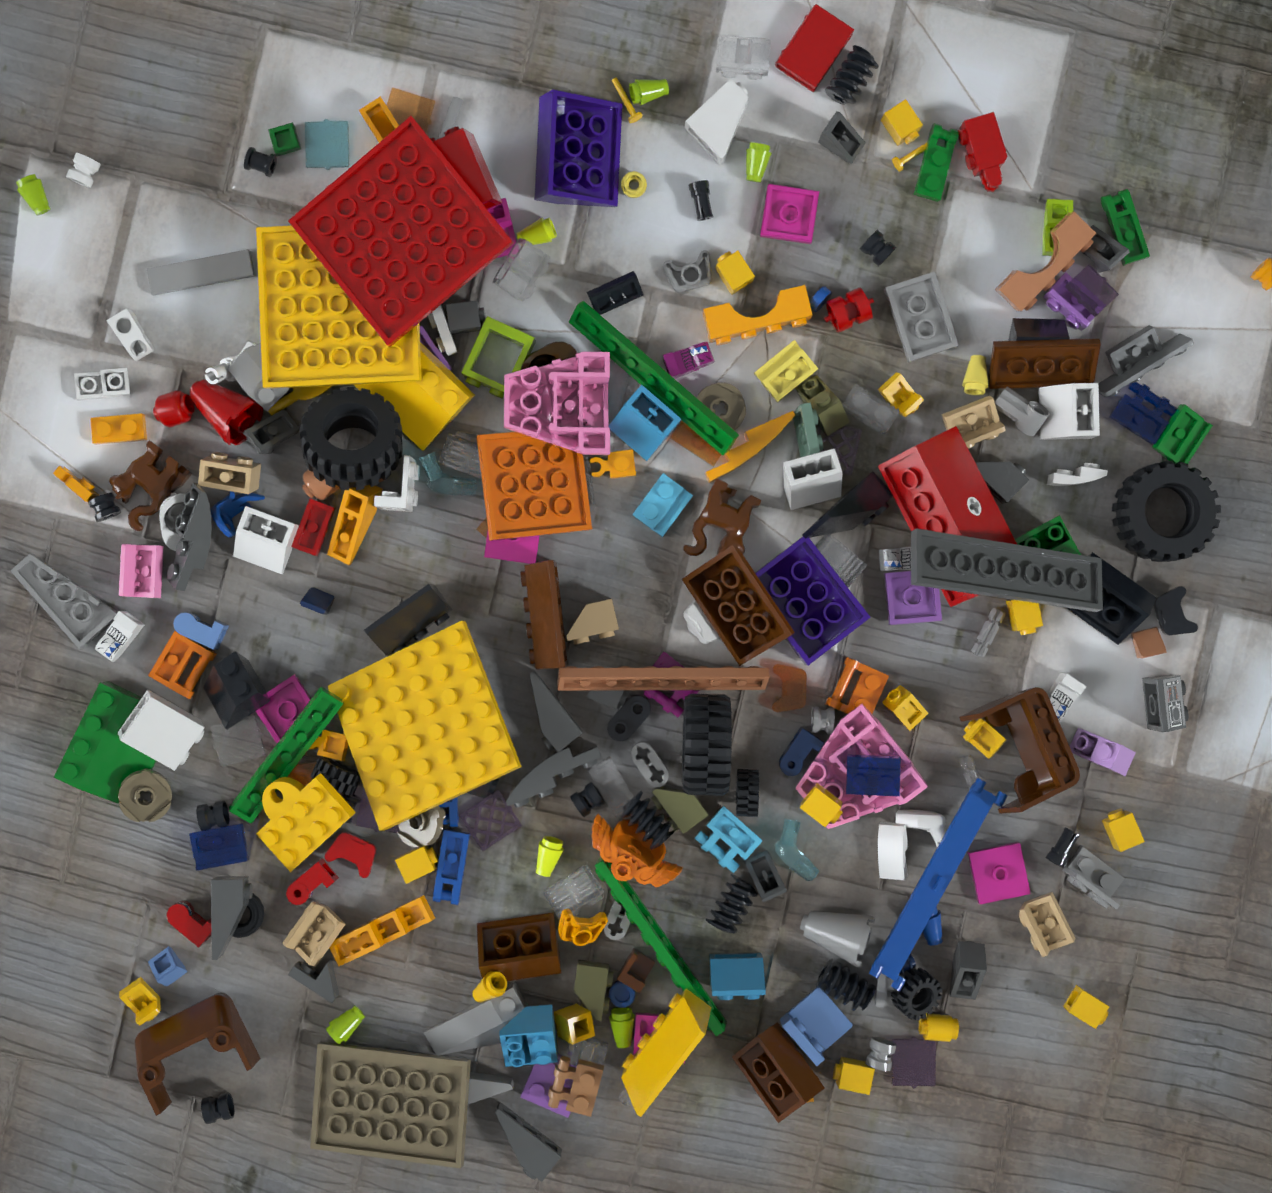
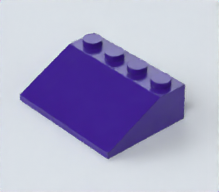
M551 90L539 97L534 200L564 205L618 206L622 103L558 90Z
M801 537L755 572L795 632L786 638V641L807 666L871 618L810 538L805 539Z

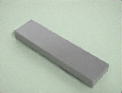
M249 249L147 268L152 295L255 276Z

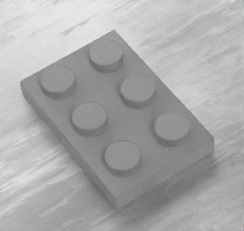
M935 271L885 287L884 291L908 363L959 346Z

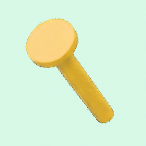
M618 78L612 79L613 85L631 115L628 119L629 123L637 122L642 118V112L636 113Z
M927 142L900 159L896 156L893 157L892 162L899 172L902 171L903 164L926 150Z

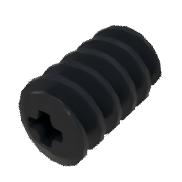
M854 45L853 51L848 53V60L842 62V69L837 70V78L831 79V86L825 89L826 94L832 100L842 105H845L847 102L851 104L856 103L852 94H862V91L857 86L866 87L867 82L863 77L872 78L873 73L869 68L878 69L879 67L874 57L867 50L857 45Z
M640 791L622 807L624 811L621 818L631 817L628 823L629 827L638 824L635 833L645 832L642 841L646 842L652 839L653 841L650 846L652 850L663 844L677 829L669 832L672 823L668 821L662 824L665 815L662 813L654 816L657 807L647 808L650 799L646 798L641 801L640 798L643 792Z
M731 874L736 882H726V886L731 891H721L720 894L725 898V901L716 900L715 903L719 906L720 910L711 909L710 912L715 919L706 918V921L723 932L735 934L737 933V928L734 924H742L743 922L738 914L747 915L748 911L743 905L752 906L753 902L748 896L757 897L758 892L751 884Z
M833 958L830 959L821 971L816 987L820 988L825 983L827 985L825 993L828 994L834 989L836 990L834 999L837 1000L843 995V1005L852 1001V1011H855L858 1007H861L863 1011L871 1002L876 992V986L873 984L868 986L866 979L859 980L857 973L850 975L848 967L841 969L840 962L836 961L832 964Z

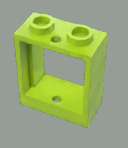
M487 316L461 374L466 377V383L477 388L480 385L490 388V394L503 399L504 385L472 371L489 332L523 347L512 373L520 371L523 362L531 354L536 340L535 337Z

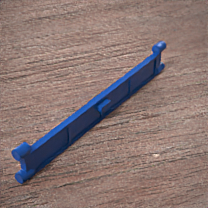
M979 778L972 784L871 966L869 974L877 979L881 973L894 980L891 987L898 991H901L906 982L902 976H899L901 969L993 803L1002 807L1008 795L1001 791H998L995 796L983 789L986 782Z

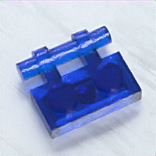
M1130 383L1127 388L1135 393L1134 398L1124 394L1109 417L1151 445H1154L1169 423L1161 415L1164 412L1169 416H1173L1177 408L1170 404V400L1166 397H1159L1150 391V387L1146 384ZM1146 400L1154 405V410L1151 411L1141 404L1142 401Z

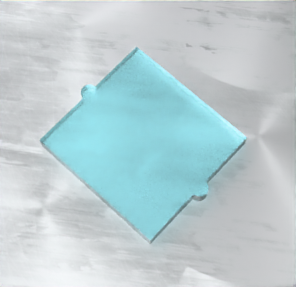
M324 119L323 122H305L306 168H325L330 170V168L349 167L348 121H329Z

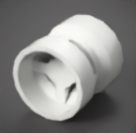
M76 153L73 159V166L75 168L69 169L66 177L84 187L91 188L94 182L91 175L98 172L101 164L85 155Z

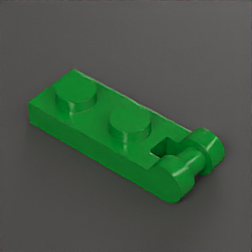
M936 123L932 125L914 195L936 202L941 200L954 146L959 136L958 130L952 128L946 130L942 128V125ZM938 139L945 140L944 147L937 145Z
M1129 190L1119 191L1114 196L1110 194L1102 196L1101 205L1106 212L1114 240L1125 246L1130 252L1121 260L1122 265L1125 266L1149 258L1150 254ZM1121 204L1123 211L1117 212L1115 206Z

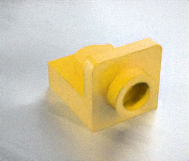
M901 685L890 691L882 701L883 705L909 731L928 714L913 694Z

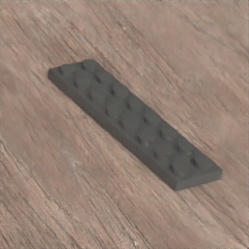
M923 529L911 531V585L1093 612L1103 610L1102 558Z

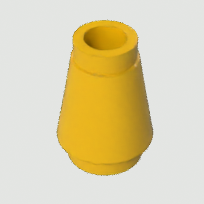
M488 972L473 990V998L477 1002L482 1003L502 996L507 988V980L500 972Z

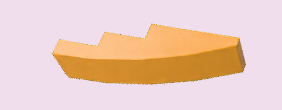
M788 412L745 431L744 436L747 442L729 450L725 454L727 463L705 473L708 482L711 483L725 476L756 456L795 416L794 412Z
M422 895L339 936L334 940L329 949L339 967L382 947L384 944L407 934L411 930L435 919V916L425 896Z

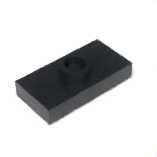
M634 271L586 292L593 309L600 315L644 296Z

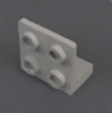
M1080 846L1062 870L1069 875L1066 880L1085 893L1089 890L1087 896L1107 909L1111 906L1117 910L1120 905L1112 900L1111 896L1125 878L1083 846Z

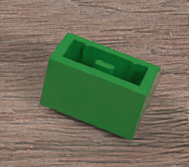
M1060 515L1015 539L1017 545L1081 555Z

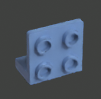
M816 987L780 1018L782 1027L816 1066L825 1060L822 1053L852 1028V1023L821 987Z

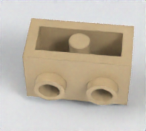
M213 452L212 455L200 460L198 480L200 486L250 494L259 489L261 463L253 462L252 458L237 457V459L227 458L228 454Z

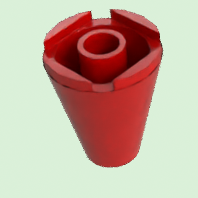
M206 379L196 381L190 388V400L228 445L232 443L237 446L246 441L247 437L243 434L244 431L251 428L256 419L259 422L262 419L263 407L250 397L218 384H210Z

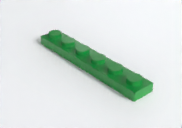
M321 686L231 803L229 812L252 824L263 809L262 796L266 787L279 778L288 777L344 704L343 699Z

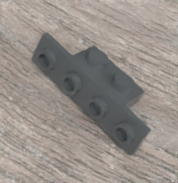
M1148 325L1105 352L1114 374L1098 383L1099 394L1104 397L1116 395L1120 392L1121 388L1129 383L1139 381L1144 374L1152 369L1160 368L1168 359L1183 354L1188 347L1194 344L1192 338L1178 334L1161 345L1154 327Z

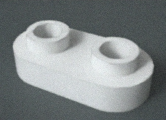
M440 305L428 315L432 328H438L440 337L436 338L441 353L446 351L447 355L450 356L458 353L453 336L449 331L445 313Z

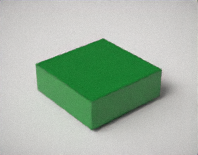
M293 122L268 129L276 156L301 150Z

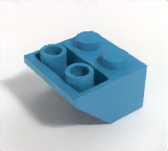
M641 385L612 420L609 428L644 460L648 461L681 423V418Z
M761 953L709 954L712 996H717L718 1000H731L733 996H744V999L754 1000L759 999V995H766L764 964Z
M552 1005L525 1007L499 1031L505 1067H521L532 1064L546 1065L558 1062L557 1032Z

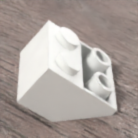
M1072 383L1039 388V403L1049 411V416L1039 428L1040 440L1092 439L1100 436L1098 383Z
M245 506L236 530L233 557L283 574L299 525Z

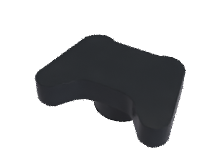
M1177 586L1155 599L1153 606L1161 631L1165 635L1195 633L1198 630V625L1187 620L1184 616L1181 600L1186 594V589L1183 586Z

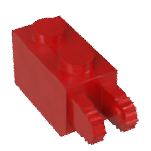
M991 112L964 120L959 128L960 130H958L959 142L962 146L965 145L967 152L965 156L967 168L973 171L974 177L980 175L982 185H984L983 188L987 192H994L1002 184L1003 177H1001L1000 168L1008 157L995 113Z

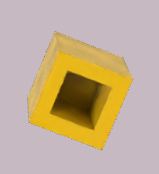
M906 99L885 112L881 118L882 124L897 146L903 142L910 144L920 136L918 132L923 124Z
M738 250L733 254L731 251H728L717 259L719 263L716 264L715 270L731 295L754 281L755 275Z
M1018 600L1006 601L1012 631H1020L1021 635L1036 633V627L1043 626L1039 603Z
M819 783L815 784L800 805V809L824 827L829 822L834 824L843 813L840 810L842 801Z
M1117 809L1107 814L1108 818L1102 820L1113 849L1122 852L1145 842L1132 812Z
M420 846L399 856L395 862L407 884L434 871L439 860L433 848L429 849L428 846Z
M1076 985L1063 1008L1096 1029L1098 1025L1105 1022L1109 1006Z
M573 1004L554 1011L557 1034L561 1039L573 1045L595 1036L591 1011L578 1004Z
M841 1057L840 1063L834 1066L833 1079L836 1080L839 1089L870 1095L875 1069L865 1064L866 1061Z

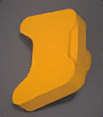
M564 909L561 912L558 934L563 941L573 942L576 946H584L597 939L606 926L608 918L604 912H599L591 918L575 917L570 909Z

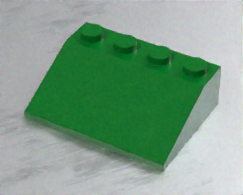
M109 681L100 682L54 778L79 790L119 804L118 792L124 779L133 772L145 768L152 770L156 763V760L120 741L118 731L142 697Z

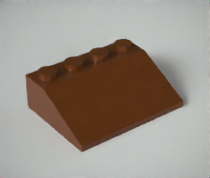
M733 544L682 578V581L739 666L795 633L736 544Z
M548 560L524 565L525 571H521L520 574L522 587L527 586L528 597H523L525 613L530 612L531 623H526L528 639H533V649H529L530 664H535L536 669L568 666L557 562Z

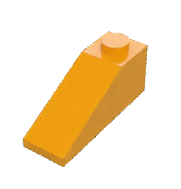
M366 485L362 490H356V487L344 491L327 555L347 565L352 564L377 511V507L374 506L375 496H381L382 488L376 485L373 487Z

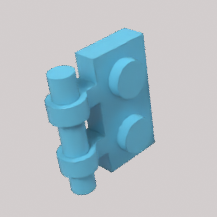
M724 805L706 824L713 833L708 837L702 831H699L694 837L701 844L700 848L705 852L709 851L719 860V865L723 868L727 867L732 873L740 866L733 858L739 854L746 860L763 841ZM719 838L731 847L727 852H724L715 844Z

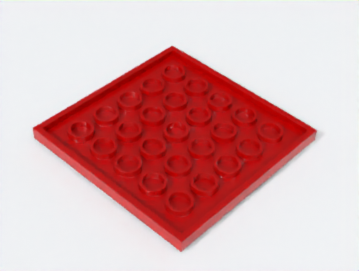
M412 116L408 117L288 220L389 347L394 345L514 244L512 239Z

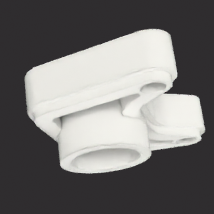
M694 600L683 613L689 632L697 636L703 644L719 639L720 636L696 600Z

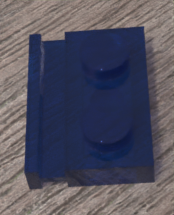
M847 754L846 794L900 796L901 757Z
M243 823L189 833L196 871L249 860Z

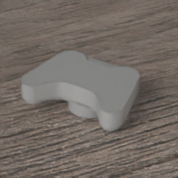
M706 250L701 251L698 260L692 264L677 266L671 261H665L663 264V269L674 291L677 293L707 286L711 283L710 253Z
M882 973L878 979L876 978L874 1000L875 1007L884 1008L887 1004V991H894L891 987L894 980Z

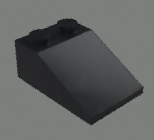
M872 471L822 515L802 536L806 539L855 529L861 523L866 526L876 515L879 516L889 507L887 501L893 495L890 489Z

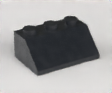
M1093 552L1089 555L1091 557L1100 558ZM1102 559L1103 610L1093 612L1073 608L1067 609L1119 645L1150 616L1156 597Z
M427 584L368 626L364 631L385 655L394 654L406 648V643L414 638L415 641H418L428 634L427 628L435 623L439 626L450 618L448 613L452 611V608L435 585Z

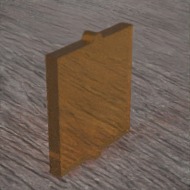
M392 87L387 107L399 125L412 116L426 133L428 125L432 124L431 115L436 102Z

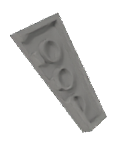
M34 554L26 556L11 570L13 575L78 649L84 648L109 626L118 613Z

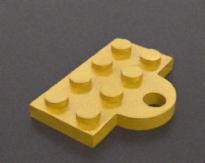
M321 773L306 786L295 779L282 777L268 785L263 792V808L270 821L256 835L291 873L356 812ZM275 789L281 791L283 799L276 795Z

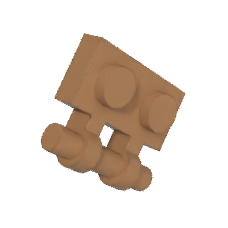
M562 1056L560 1057L559 1064L554 1069L555 1079L553 1085L549 1088L548 1096L550 1099L548 1106L558 1108L560 1100L563 1099L568 1101L567 1111L591 1117L604 1065L579 1059L577 1068L569 1066L570 1058ZM565 1079L573 1080L571 1089L564 1087Z

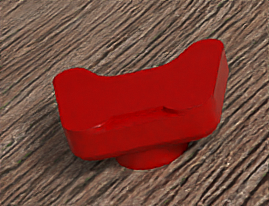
M342 832L324 857L327 862H332L338 858H344L353 862L358 867L360 877L367 878L371 873L376 847L373 843L356 835Z

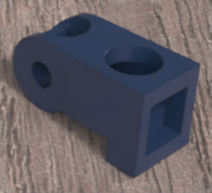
M800 727L779 759L781 771L787 776L798 775L803 768V761L811 749L814 748L819 752L824 742L803 727Z

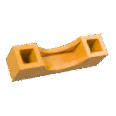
M802 285L779 291L775 307L761 317H745L736 312L730 303L704 308L703 317L709 343L716 342V345H724L732 342L731 338L741 336L743 340L757 336L756 332L766 330L767 334L781 331V326L789 324L792 325V328L804 326L807 324V320L811 319L812 311L806 286Z

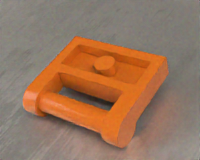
M174 631L148 676L178 694L191 699L194 694L193 689L210 660L213 661L217 653ZM194 652L201 656L185 684L182 685L177 681Z
M846 657L843 663L845 665L832 697H828L826 705L848 714L862 703L873 714L889 675ZM854 670H858L861 674L847 705L841 703L842 697Z

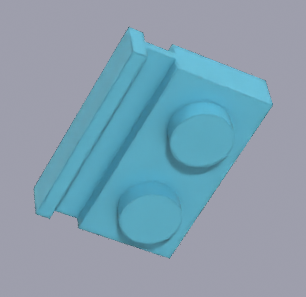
M663 473L632 515L663 537L693 495Z

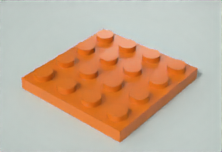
M518 432L477 436L490 541L592 530L583 454Z

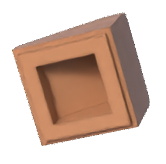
M1157 627L1131 633L1137 658L1142 659L1167 653Z

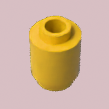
M926 1013L927 1017L920 1018L918 1030L919 1034H923L924 1040L950 1042L951 1039L956 1040L958 1038L959 1022L957 1018H952L951 1015Z

